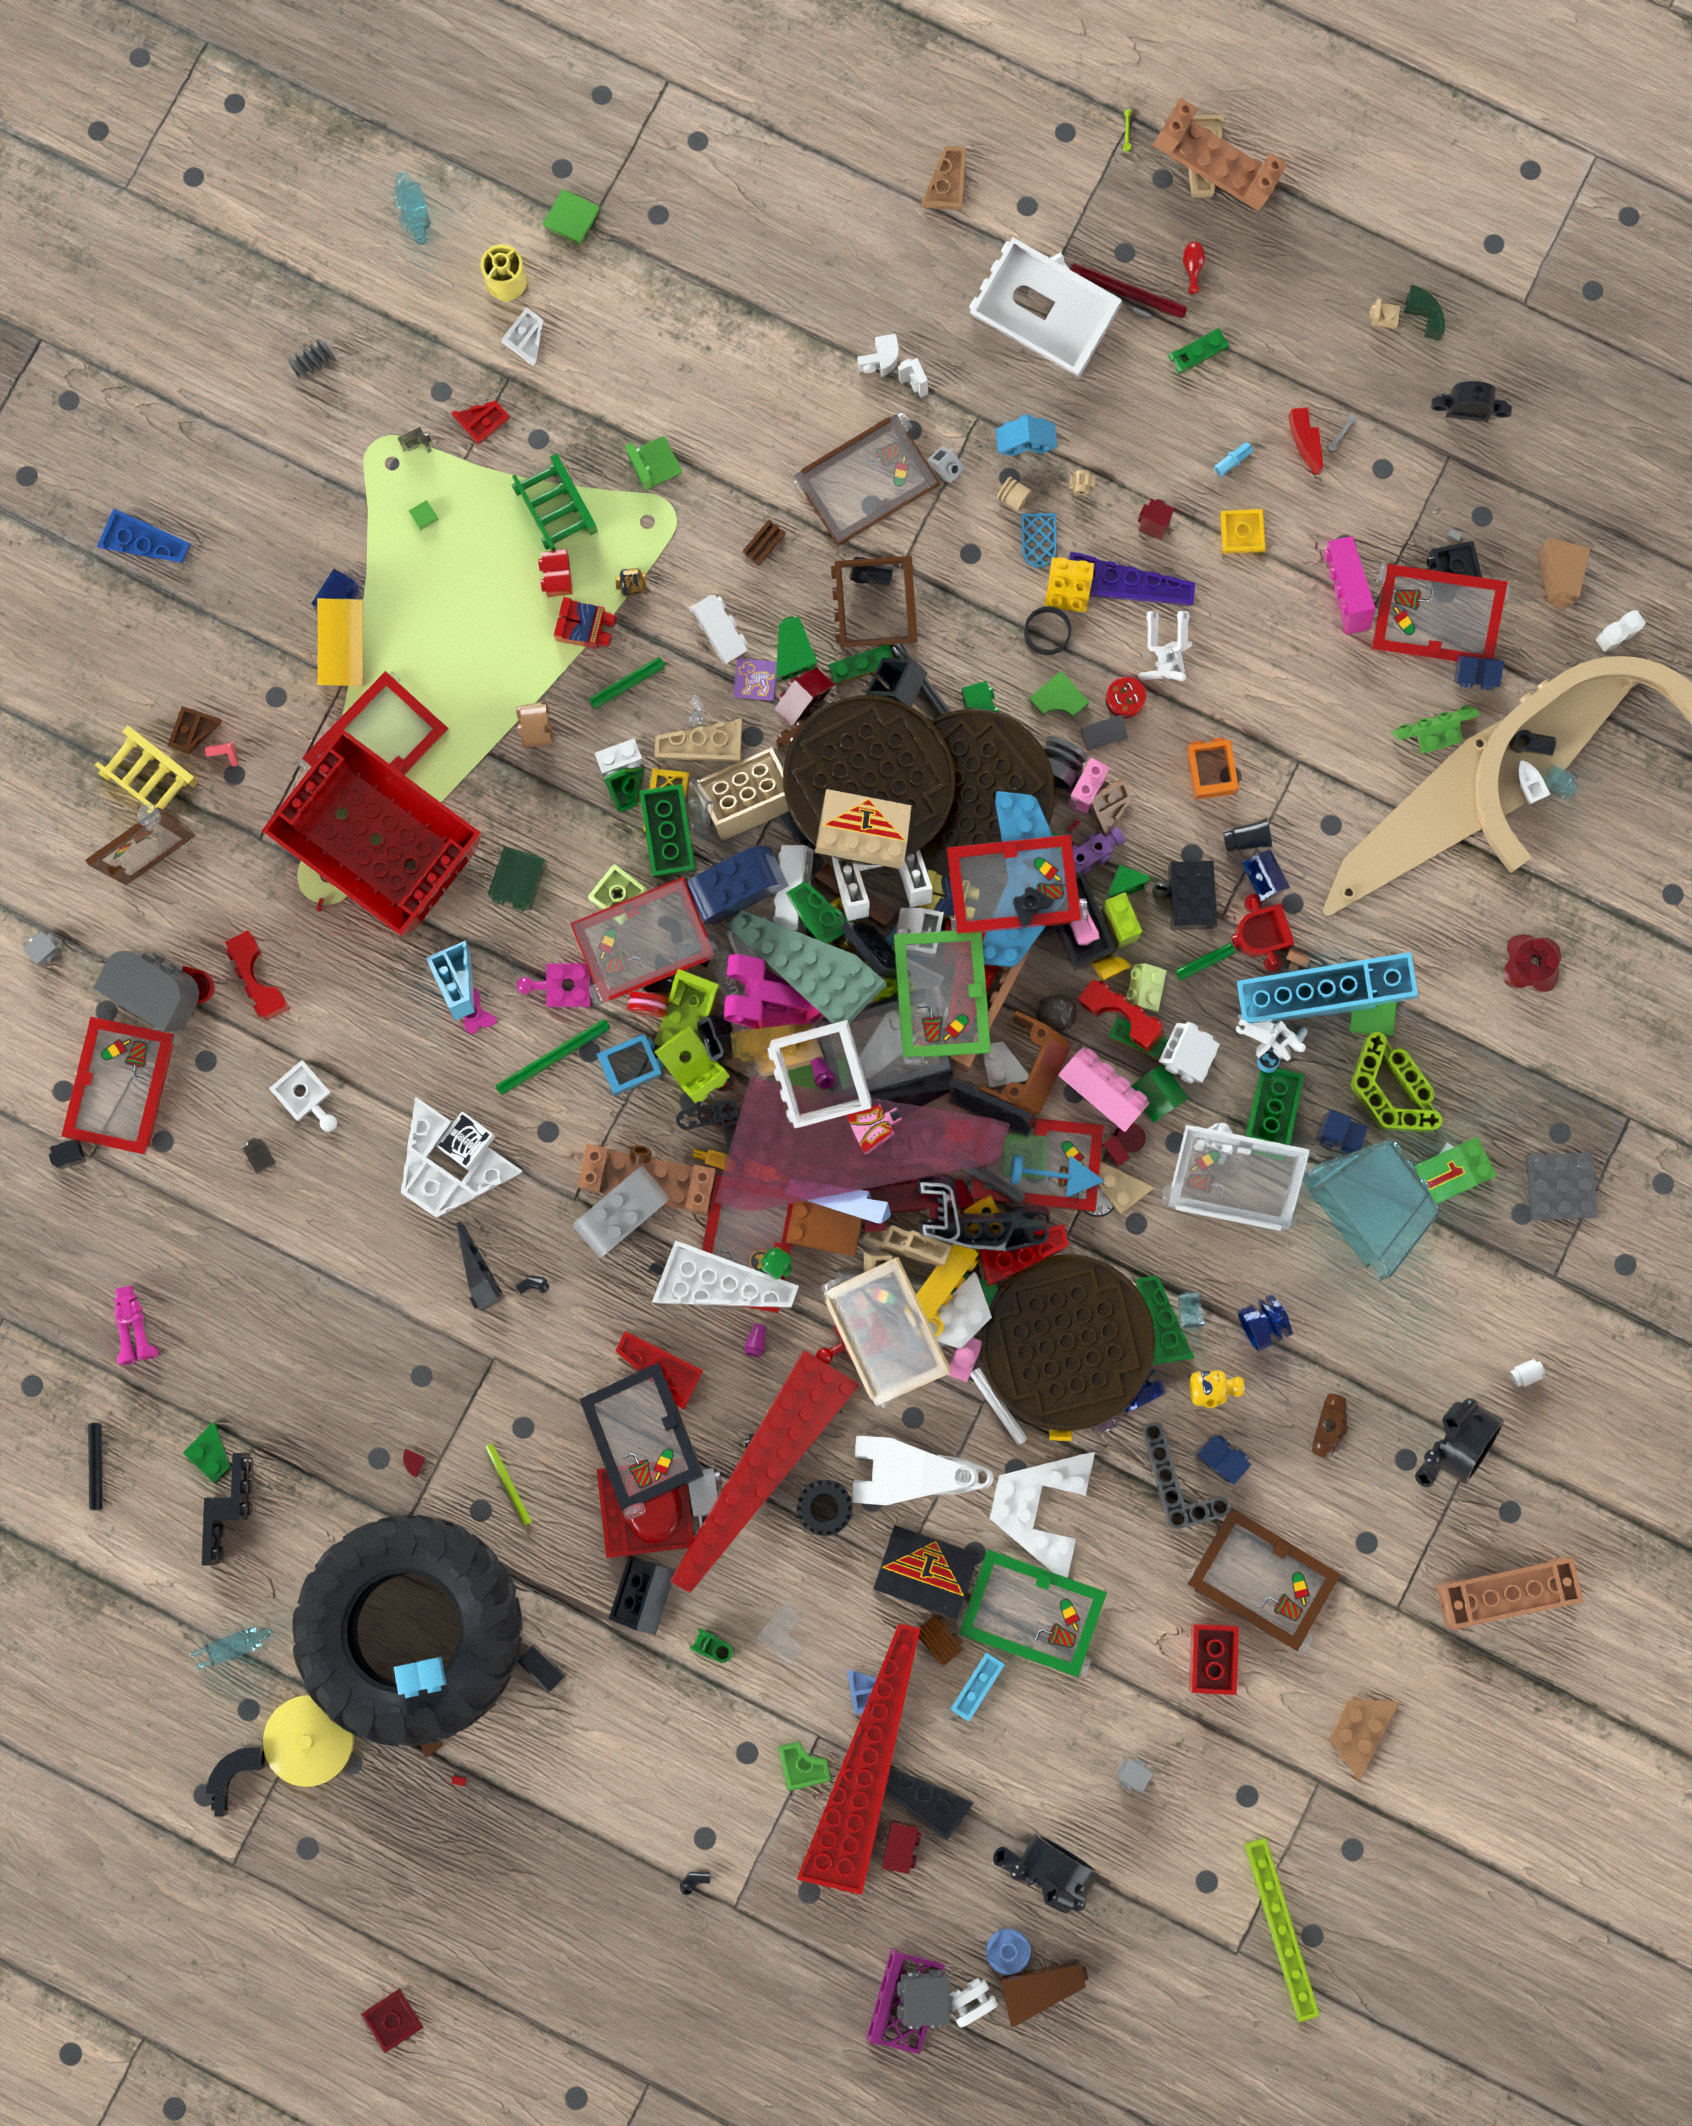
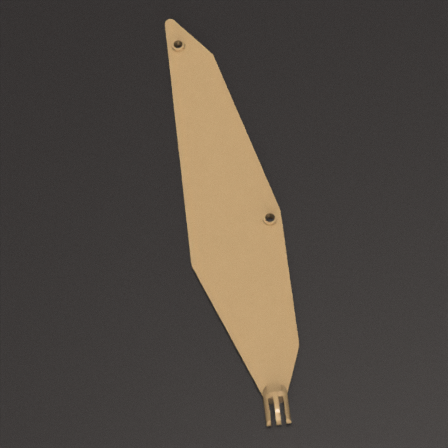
M1606 678L1585 682L1569 689L1527 720L1516 733L1521 730H1528L1534 734L1555 737L1556 748L1552 756L1528 752L1516 753L1508 744L1501 760L1498 775L1499 799L1504 816L1528 803L1520 788V761L1528 762L1537 769L1549 790L1629 690L1640 683L1619 678ZM1502 720L1467 739L1342 860L1322 909L1323 915H1333L1482 829L1475 803L1476 772L1482 751L1489 737ZM1518 737L1519 744L1525 746V740L1522 737ZM1476 742H1481L1482 747H1477ZM1345 890H1349L1351 896H1346Z

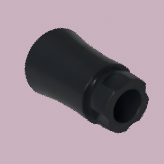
M1267 818L1235 827L1233 830L1223 831L1227 851L1272 847Z

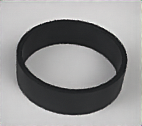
M1050 606L1038 608L1026 620L1024 628L1026 643L1038 654H1057L1067 646L1070 640L1071 623L1067 615L1058 608ZM1044 612L1060 616L1068 628L1066 641L1058 648L1050 650L1034 645L1027 633L1028 623L1034 616Z

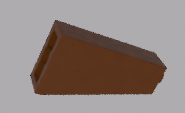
M1074 1961L1000 1977L1010 2026H1017L1086 1987L1085 1980H1089L1086 1966L1082 1967L1080 1961Z

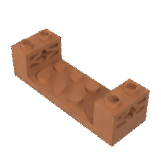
M1180 98L1152 146L1259 211L1269 198L1288 164L1271 153L1263 164L1251 158L1192 121L1199 108Z
M1029 952L1025 954L1020 963L1015 967L998 966L999 970L1003 971L1004 974L998 985L1001 987L1000 991H994L988 1004L991 1006L988 1011L989 1031L1025 964ZM974 1029L969 1042L959 1037L954 1039L951 1036L947 1040V1044L979 1042L978 1029ZM977 1054L951 1056L952 1064L968 1073Z
M586 1144L578 1182L580 1190L607 1195L635 1170L643 1166L670 1197L663 1206L709 1215L717 1175L716 1169L698 1165L692 1167L651 1159L648 1163H636L629 1158L630 1154L610 1151L606 1147Z
M1567 1556L1544 1560L1541 1564L1471 1579H1455L1436 1583L1445 1627L1452 1630L1584 1602L1574 1559Z

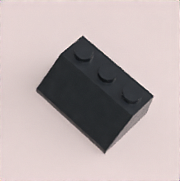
M629 1555L609 1620L636 1631L656 1635L672 1584L670 1580L676 1570Z

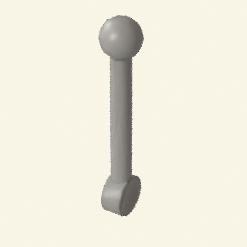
M1354 415L1348 418V423L1337 438L1328 445L1327 449L1329 452L1335 451L1336 445L1351 424L1356 422L1357 419Z

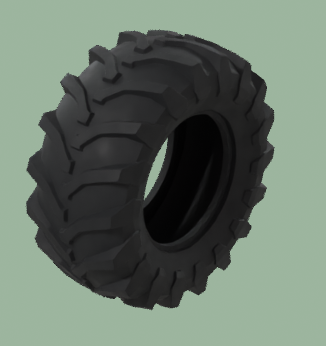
M400 1515L378 1519L377 1522L367 1523L343 1536V1540L333 1544L321 1556L315 1565L316 1569L314 1572L307 1575L298 1599L300 1606L296 1607L293 1612L294 1643H296L293 1646V1655L304 1681L305 1689L310 1697L328 1715L330 1720L344 1730L358 1737L361 1736L365 1740L389 1746L404 1745L409 1747L435 1743L438 1740L454 1736L474 1724V1722L489 1711V1707L498 1700L512 1677L510 1674L514 1667H516L522 1637L520 1636L522 1612L519 1598L516 1597L515 1585L504 1564L498 1561V1557L487 1544L476 1535H471L464 1528L443 1519L422 1515ZM413 1573L431 1579L447 1592L458 1613L460 1634L454 1656L444 1669L446 1685L441 1686V1691L428 1693L427 1689L418 1691V1696L405 1698V1694L398 1695L397 1684L378 1675L366 1662L358 1641V1621L366 1600L378 1586L395 1576Z

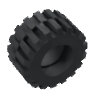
M819 1480L809 1484L800 1494L797 1502V1514L801 1524L813 1534L821 1536L834 1535L848 1524L852 1515V1501L846 1489L837 1482ZM819 1495H830L838 1504L837 1514L829 1521L818 1520L812 1513V1503Z

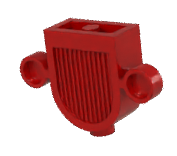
M1250 894L1244 900V907L1251 913L1244 916L1237 925L1235 934L1231 935L1232 943L1235 948L1239 947L1246 955L1252 957L1267 955L1264 967L1268 972L1275 973L1282 967V959L1275 952L1291 948L1295 943L1282 904L1261 909V897L1257 894Z

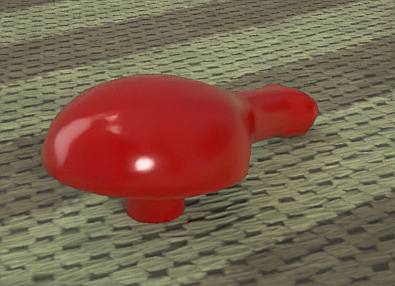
M1196 241L1188 243L1183 252V264L1190 279L1188 292L1191 295L1199 293L1198 275L1205 262L1204 249Z

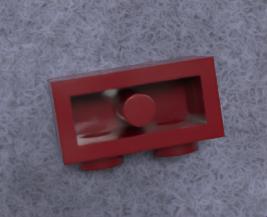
M1151 498L1149 505L1144 504L1140 512V517L1137 521L1141 523L1139 531L1162 541L1175 509L1168 506L1163 500Z

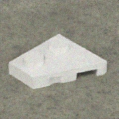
M526 307L501 339L503 344L533 367L536 364L543 319Z

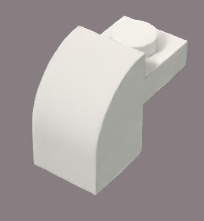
M896 334L875 337L876 354L857 357L858 371L872 373L876 369H880L881 377L892 372L898 361Z

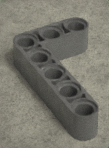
M1156 1422L1146 1424L1143 1427L1142 1435L1167 1524L1172 1528L1181 1529L1227 1516L1230 1513L1231 1505L1223 1497H1214L1188 1505L1184 1504L1164 1429ZM1151 1426H1155L1159 1431L1155 1439L1148 1436L1147 1431ZM1158 1447L1162 1448L1165 1453L1162 1460L1155 1459L1153 1454L1154 1450ZM1163 1469H1167L1171 1475L1170 1479L1166 1482H1163L1159 1476ZM1168 1491L1176 1493L1177 1498L1175 1502L1168 1503L1165 1496ZM1217 1501H1222L1225 1505L1222 1513H1217L1214 1509ZM1198 1506L1204 1511L1203 1517L1200 1519H1196L1193 1516V1510ZM1176 1512L1182 1515V1522L1178 1525L1173 1524L1171 1520L1172 1515Z

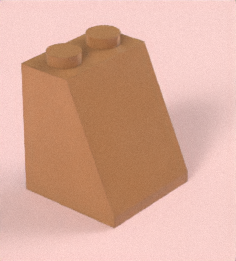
M1548 538L1539 549L1537 556L1549 604H1553L1558 609H1567L1580 597L1590 547Z

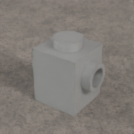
M941 446L927 459L938 477L949 483L956 480L965 469L954 451L944 446Z
M44 932L34 934L29 939V943L23 948L26 954L42 968L47 963L54 962L62 951L57 946L60 942L51 933L47 935Z
M1129 1757L1126 1761L1122 1760L1116 1770L1119 1773L1117 1777L1121 1780V1786L1129 1791L1134 1788L1143 1793L1153 1773L1145 1768L1147 1763L1137 1757L1134 1760Z

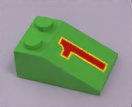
M1478 1136L1414 1166L1432 1205L1497 1176Z

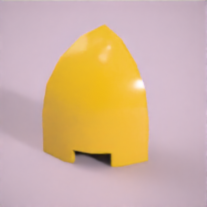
M1110 956L1092 964L1100 980L1103 982L1132 968L1127 960L1117 956Z

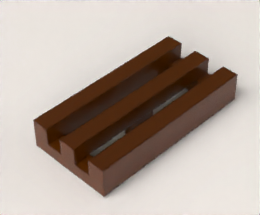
M769 519L744 548L743 554L757 565H760L785 536L786 532L783 529L781 530L778 525L773 524ZM769 528H771L770 532L764 537V539L759 543V545L754 549V551L750 553L751 549L756 545V543L761 539V537L766 533V531ZM777 532L778 535L775 537V539L764 550V552L759 556V558H756L755 556L759 553V551L764 547V545L769 541V539L774 535V533Z

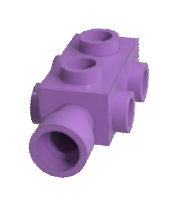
M1118 827L1111 830L1110 834L1104 837L1102 832L1098 835L1093 833L1084 840L1086 843L1079 847L1078 845L1072 847L1076 874L1082 872L1085 876L1093 871V865L1098 862L1100 865H1103L1111 859L1112 847L1120 846L1126 842L1124 835ZM1096 844H1101L1102 849L1098 851L1094 848V846ZM1082 855L1084 861L1078 862L1076 857Z

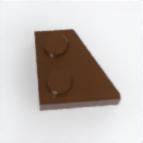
M182 706L167 746L190 754L222 723L221 718Z

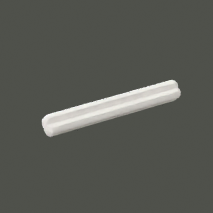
M977 1368L972 1371L970 1376L1018 1445L1027 1440L1026 1435L1005 1404L997 1396L981 1369Z

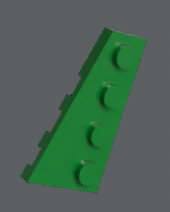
M1158 1275L1135 1279L1136 1286L1150 1309L1154 1323L1156 1346L1153 1365L1195 1358Z

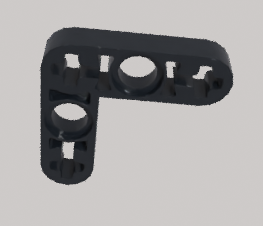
M725 1100L683 1110L677 1115L676 1123L683 1130H692L721 1123L730 1158L737 1163L747 1159L748 1147L739 1109L734 1101ZM729 1104L731 1108H735V1111H732L731 1114L733 1119L737 1117V1122L731 1121L725 1124L724 1120H729L727 1113H723V1110L726 1109L725 1105ZM710 1109L713 1111L714 1116L711 1121H704L701 1118L704 1110ZM698 1111L697 1117L700 1124H696V1120L690 1121L689 1126L680 1123L683 1115L687 1114L689 1118L695 1117L693 1112ZM732 1125L738 1126L740 1129L739 1135L735 1138L730 1137L727 1133L728 1128ZM742 1138L743 1143L739 1142L738 1144L739 1148L744 1150L745 1153L741 1154L742 1158L738 1159L736 1155H732V1152L736 1151L735 1144L730 1146L729 1141H738Z

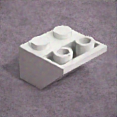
M901 908L896 934L940 932L944 912L924 908ZM938 943L906 945V953L935 959Z

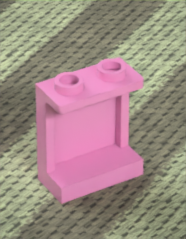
M1090 758L1070 796L1067 807L1086 816L1090 809L1089 805L1106 779L1105 776L1109 767Z

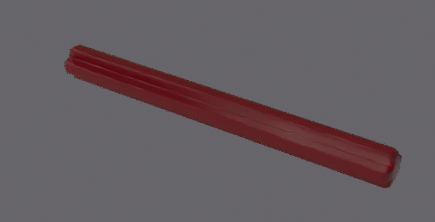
M1072 263L1070 267L1071 271L1097 286L1179 318H1184L1187 307L1079 264Z

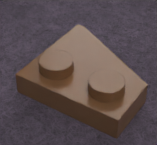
M1120 779L1098 791L1089 805L1100 832L1105 836L1109 834V829L1114 821L1119 820L1124 808L1128 807L1133 799L1125 779Z

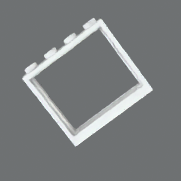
M848 1020L771 1040L770 1048H767L769 1059L775 1062L774 1075L776 1081L781 1082V1098L783 1102H787L789 1108L786 1110L787 1118H789L790 1122H793L794 1128L871 1108L872 1100ZM839 1032L859 1099L800 1114L780 1047Z

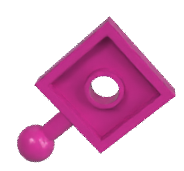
M546 963V981H532L528 977H522L517 981L516 988L522 994H528L532 990H546L547 1007H590V972L586 963ZM565 980L574 982L575 986L571 991H565L562 988V983Z

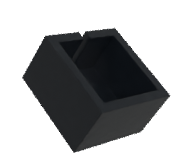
M882 658L875 675L889 689L877 678H873L865 695L892 698L912 707L927 672L913 659Z

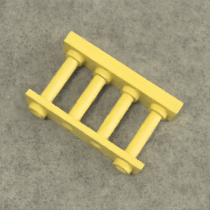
M127 725L122 731L127 736V742L106 767L102 766L99 762L95 766L100 769L99 775L107 781L111 778L150 808L147 812L156 818L160 814L155 811V808L159 807L163 810L182 786L185 787L188 784L194 788L198 781ZM133 747H141L144 750L142 752L143 755L127 775L120 780L113 774V771ZM155 758L160 762L158 765L159 769L140 792L137 793L129 785L145 765ZM172 771L177 775L175 777L176 781L155 806L152 805L145 798L163 776Z

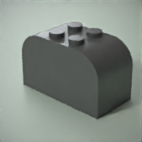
M147 950L118 951L111 955L93 989L163 1032L183 1030L199 999V989L196 981L189 974L182 971V966L173 962L169 963L165 960L166 957L158 952Z

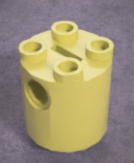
M504 244L495 245L486 250L482 256L480 266L487 290L493 297L504 302H511L523 293L528 282L521 255L515 248Z

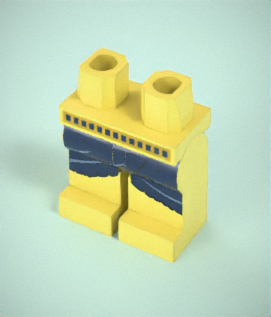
M928 870L927 874L933 888L932 901L929 904L920 905L918 908L944 912L943 919L956 921L950 878ZM962 880L964 903L966 899L977 902L980 889L970 886L969 881ZM965 906L967 921H972L975 908Z

